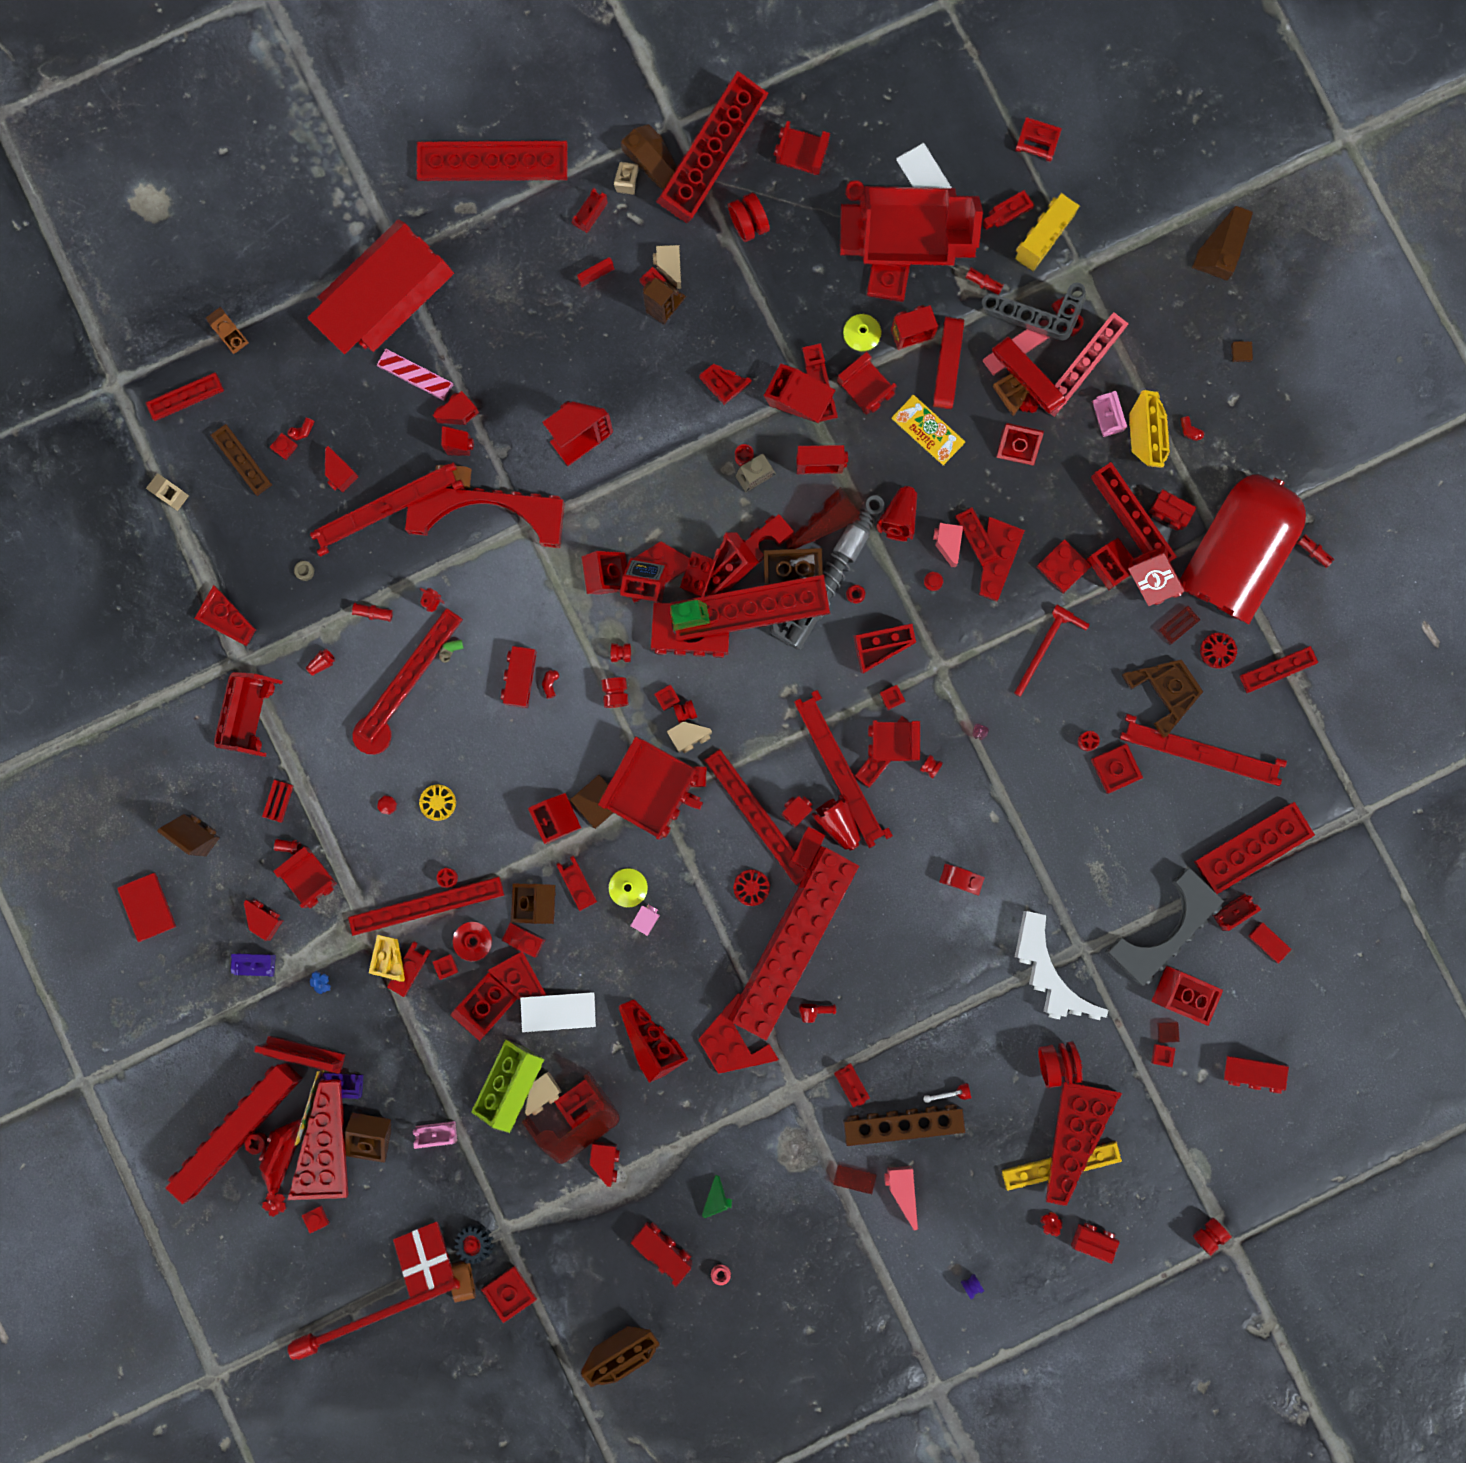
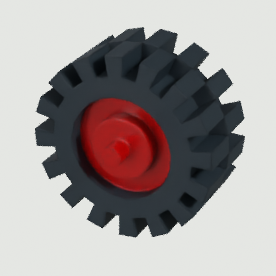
M472 1225L459 1232L457 1235L459 1237L455 1239V1242L458 1243L455 1245V1249H459L456 1254L457 1256L461 1254L460 1260H466L465 1263L467 1264L471 1262L476 1264L489 1257V1254L493 1251L491 1248L494 1247V1243H491V1241L494 1239L493 1236L489 1237L491 1232L489 1230L485 1231L486 1227Z

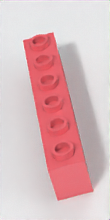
M1114 312L1056 383L1055 386L1063 394L1066 402L1051 413L1052 416L1055 417L1129 324Z

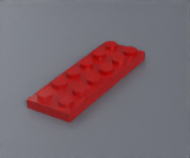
M1292 802L1198 858L1194 863L1209 887L1216 894H1219L1312 838L1315 834L1296 803Z

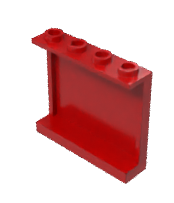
M635 736L598 805L654 835L658 840L663 837L666 838L671 830L669 825L672 820L675 821L681 812L679 810L682 803L685 804L690 796V793H688L690 787L695 786L699 780V770L646 740Z

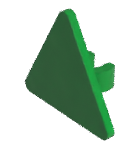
M716 1175L702 1213L703 1218L727 1210V1208H732V1200L725 1197L720 1176Z

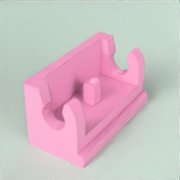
M1116 391L1098 396L1097 399L1092 401L1103 437L1123 432L1126 429L1127 424Z
M455 1121L415 1126L413 1130V1135H415L414 1149L454 1144L457 1141Z

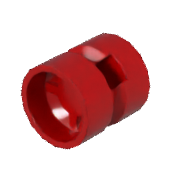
M615 677L601 680L602 691L606 693L603 697L604 708H617L629 705L628 694L624 693L627 689L626 678Z
M1214 1217L1205 1224V1229L1200 1228L1192 1235L1210 1256L1219 1249V1244L1224 1245L1232 1238Z

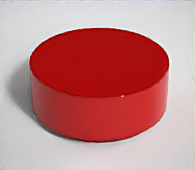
M857 180L849 182L846 187V196L852 201L860 200L861 193H864V185Z

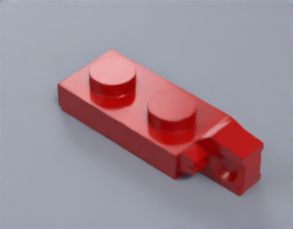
M1025 190L993 207L992 211L988 213L989 217L985 218L982 224L986 230L994 225L998 228L1033 209L1034 204Z

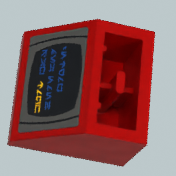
M630 558L623 574L620 595L662 603L668 564Z

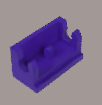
M231 954V973L234 975L271 977L275 975L276 955Z
M323 1073V1076L320 1078V1081L341 1080L342 1098L359 1099L362 1097L364 1075Z

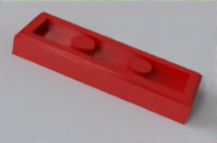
M973 507L955 516L959 525L963 526V532L982 566L999 558Z

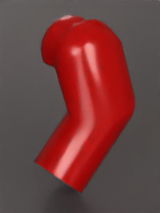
M1189 416L1180 419L1185 437L1194 441L1201 440L1204 437L1202 430L1191 426Z
M305 418L302 427H291L288 430V436L292 440L308 437L315 421Z

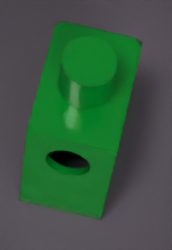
M699 600L671 605L670 613L674 631L710 623L707 604Z

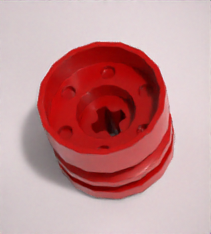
M1073 1041L1067 1042L1066 1047L1064 1043H1060L1058 1053L1053 1045L1038 1048L1040 1069L1047 1088L1061 1086L1062 1076L1067 1084H1072V1078L1075 1083L1082 1082L1081 1058Z

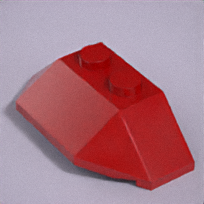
M303 1118L272 1131L267 1139L269 1145L267 1150L264 1149L261 1153L259 1169L270 1195H274L279 1191L298 1144L295 1145Z

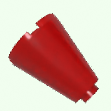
M910 486L901 487L879 519L877 530L880 533L882 531L887 533V538L902 542L907 541L908 538L910 540L913 539L917 507V492L914 488Z
M839 795V800L830 799L816 809L817 814L812 813V816L844 850L849 849L851 851L859 846L858 842L861 839L848 799L845 795Z

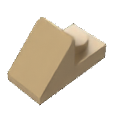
M620 162L614 181L616 192L635 194L638 164Z

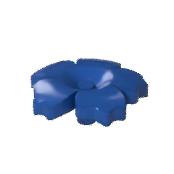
M317 971L312 973V978L309 981L311 987H314L318 994L329 991L331 986L327 984L329 982L328 976L326 974L321 975Z

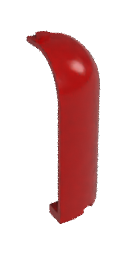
M1254 474L1242 479L1227 496L1180 578V581H1185V592L1205 602L1209 600L1218 609L1249 625L1304 529L1306 511L1301 498L1283 486L1284 482L1277 478L1272 480L1265 476Z

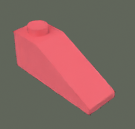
M911 1166L887 1168L888 1173L884 1174L885 1186H889L891 1193L913 1230H918L913 1169Z

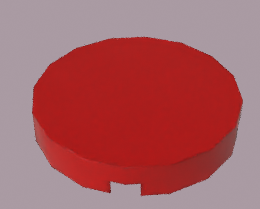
M365 718L361 719L353 730L355 746L361 752L368 755H377L384 752L391 743L392 731L390 726L386 724L371 744L355 733Z

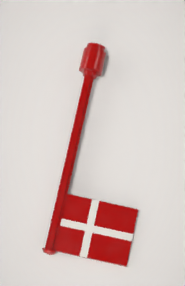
M438 1222L393 1239L410 1296L409 1299L320 1336H314L312 1333L292 1340L291 1344H288L287 1347L290 1358L292 1360L303 1359L317 1353L318 1347L323 1343L453 1289L458 1290L460 1288V1281L454 1277Z

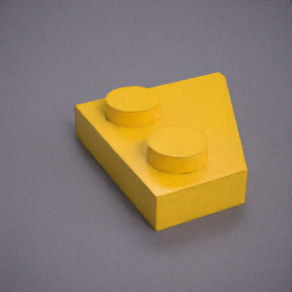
M377 935L369 974L397 981L405 980L398 939Z

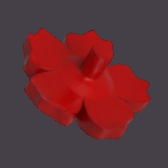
M1028 393L1019 409L1022 412H1028L1029 410L1030 413H1034L1037 411L1039 403Z
M268 1193L265 1198L267 1201L262 1203V1208L265 1211L269 1210V1216L272 1217L278 1215L279 1211L283 1213L286 1209V1203L283 1202L285 1196L279 1193L276 1195Z
M1049 1212L1041 1217V1222L1045 1224L1043 1225V1232L1046 1235L1051 1233L1052 1236L1057 1237L1060 1234V1229H1062V1220L1058 1219L1054 1212Z

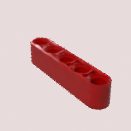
M945 317L933 407L953 408L964 319Z
M1006 337L992 348L996 358L1046 412L1051 414L1066 402L1059 389L1011 338Z

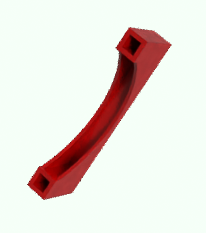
M446 487L408 506L405 527L408 534L428 536V531L432 526L450 512L468 505L492 504L507 508L522 517L540 538L539 543L541 547L560 548L565 503L559 496L550 495L549 498H545L540 494L523 496L520 492L504 494L500 490H492L491 493L485 492L484 489L474 488L473 491H470L464 487L457 490Z

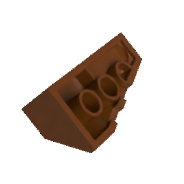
M649 124L634 128L621 141L622 151L635 164H638V167L663 190L677 166L663 138Z
M1235 206L1198 250L1192 268L1228 281L1234 273L1253 212Z

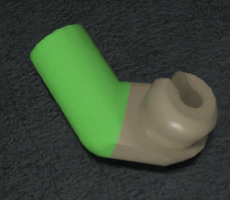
M462 639L444 643L439 651V659L444 663L449 662L453 651L463 649Z

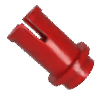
M276 839L274 843L275 851L290 852L291 855H294L301 849V843L297 842V840Z

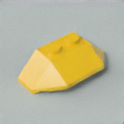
M1143 390L1129 414L1132 453L1147 466L1162 468L1170 452L1167 414L1159 399V393Z

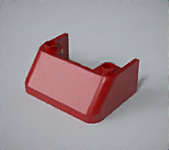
M566 401L560 406V410L542 422L554 438L550 441L551 445L567 466H570L613 433L610 416L604 408L575 401Z
M233 672L228 679L214 740L215 747L266 757L267 753L259 752L262 742L258 736H255L263 700L273 695L275 690L274 684H282L283 681L255 673Z

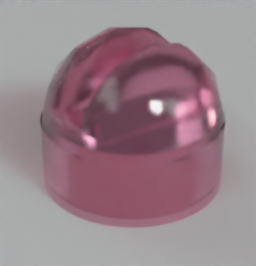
M975 724L972 732L975 739L979 737V740H983L987 737L989 729L984 725Z

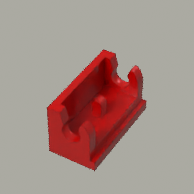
M593 188L583 206L572 218L571 223L588 233L608 204L607 195L603 192L598 194L596 189Z
M1244 893L1213 915L1223 931H1230L1261 911L1259 905H1255L1252 902V896Z

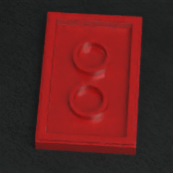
M156 873L117 888L138 942L176 928Z

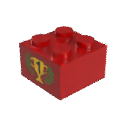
M921 305L916 307L914 311L908 313L903 311L894 317L891 331L898 350L934 339L938 324L931 305L926 307Z

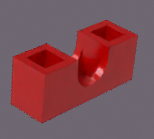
M780 514L776 517L772 515L765 521V526L761 529L758 527L750 534L751 537L746 541L743 539L759 563L764 559V555L758 547L763 540H772L779 547L794 534L792 528Z

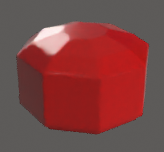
M383 796L378 800L377 808L382 814L391 815L397 809V802L391 796Z

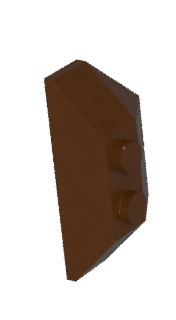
M627 1326L593 1347L580 1372L581 1376L590 1387L616 1383L648 1363L660 1343L650 1329Z

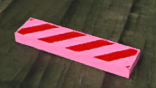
M385 349L377 364L379 368L445 401L453 386L452 382L388 349Z

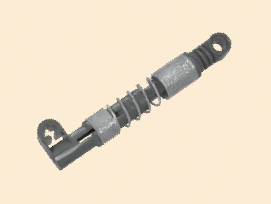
M873 495L862 502L858 515L849 523L833 550L835 554L831 553L836 559L833 564L826 562L829 566L823 571L829 605L831 604L830 598L835 597L834 591L840 588V581L845 579L842 571H850L847 563H854L861 549L869 538L872 523L875 522L879 513L884 509V501L880 496ZM870 501L876 504L875 511L870 509ZM824 615L811 617L808 620L807 618L796 620L795 623L789 621L770 625V632L789 646L801 651L818 621H821ZM783 624V629H788L790 626L792 627L786 638L784 637V635L787 631L783 630L779 632V627L777 625Z

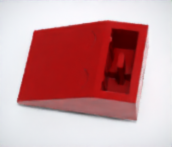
M780 363L764 394V398L770 407L819 424L836 390L796 368Z

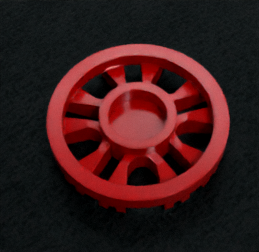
M1213 633L1203 640L1200 654L1208 666L1222 669L1234 662L1238 649L1235 641L1228 634ZM1216 636L1222 637L1221 642L1217 641ZM1205 644H1209L1211 649H1205ZM1229 644L1232 645V650H1229L1227 648ZM1210 652L1211 655L1205 656L1204 653ZM1212 656L1215 658L1213 664L1208 661ZM1224 657H1227L1230 661L1225 663Z
M752 869L746 870L735 879L733 886L734 894L742 904L756 906L764 902L768 897L770 884L762 872ZM750 873L751 879L746 880L744 874ZM754 873L758 874L756 881L752 880ZM762 876L765 882L758 884L757 881ZM742 878L746 881L745 885L738 880ZM737 885H742L744 889L737 891L736 887ZM759 886H767V889H759ZM745 891L746 895L740 898L739 895ZM759 891L766 893L762 899L758 896ZM747 895L751 896V903L744 901ZM753 895H756L758 902H754Z

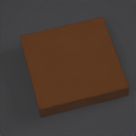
M600 775L596 776L570 799L595 829L614 814V812L598 805L608 787V784Z

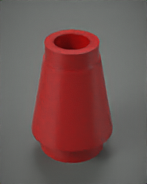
M327 649L320 650L308 666H306V670L314 676L331 667L335 657Z

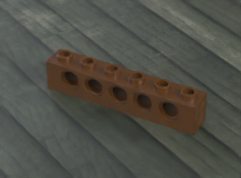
M957 1104L945 1105L943 1109H938L937 1106L926 1107L925 1111H918V1108L906 1109V1113L899 1114L898 1111H887V1115L881 1116L878 1113H869L867 1117L859 1118V1115L847 1116L846 1120H843L847 1146L965 1133L963 1109L957 1107ZM941 1115H947L948 1121L944 1125L938 1124V1118ZM922 1117L928 1118V1124L925 1127L918 1125V1121ZM903 1119L909 1122L906 1129H900L898 1126L899 1122ZM884 1121L888 1122V1130L880 1131L879 1124ZM862 1124H868L870 1127L866 1134L859 1132V1127Z

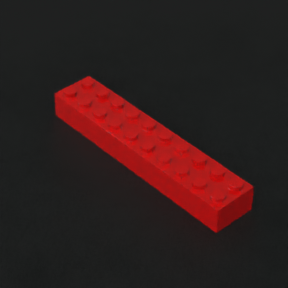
M820 846L810 868L803 877L728 1018L732 1023L767 1041L854 878L859 865L826 847Z

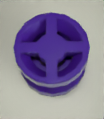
M975 1274L970 1275L968 1280L960 1281L970 1299H973L975 1294L984 1292Z

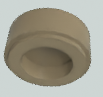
M300 561L295 565L294 574L298 579L308 581L314 576V567L309 562Z

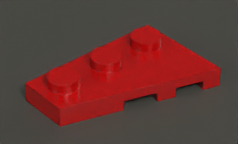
M523 952L488 970L520 1001L523 997L547 996Z

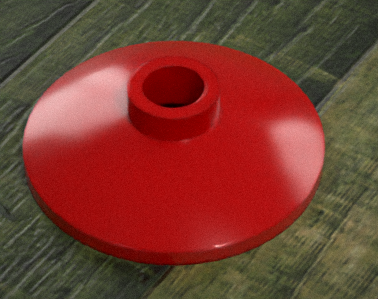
M468 922L461 925L453 936V948L456 954L466 961H478L484 958L492 946L490 931L478 922ZM471 938H476L477 943L475 945L470 943Z

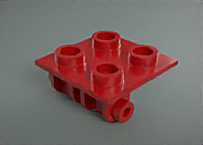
M692 551L680 588L704 597L717 560Z

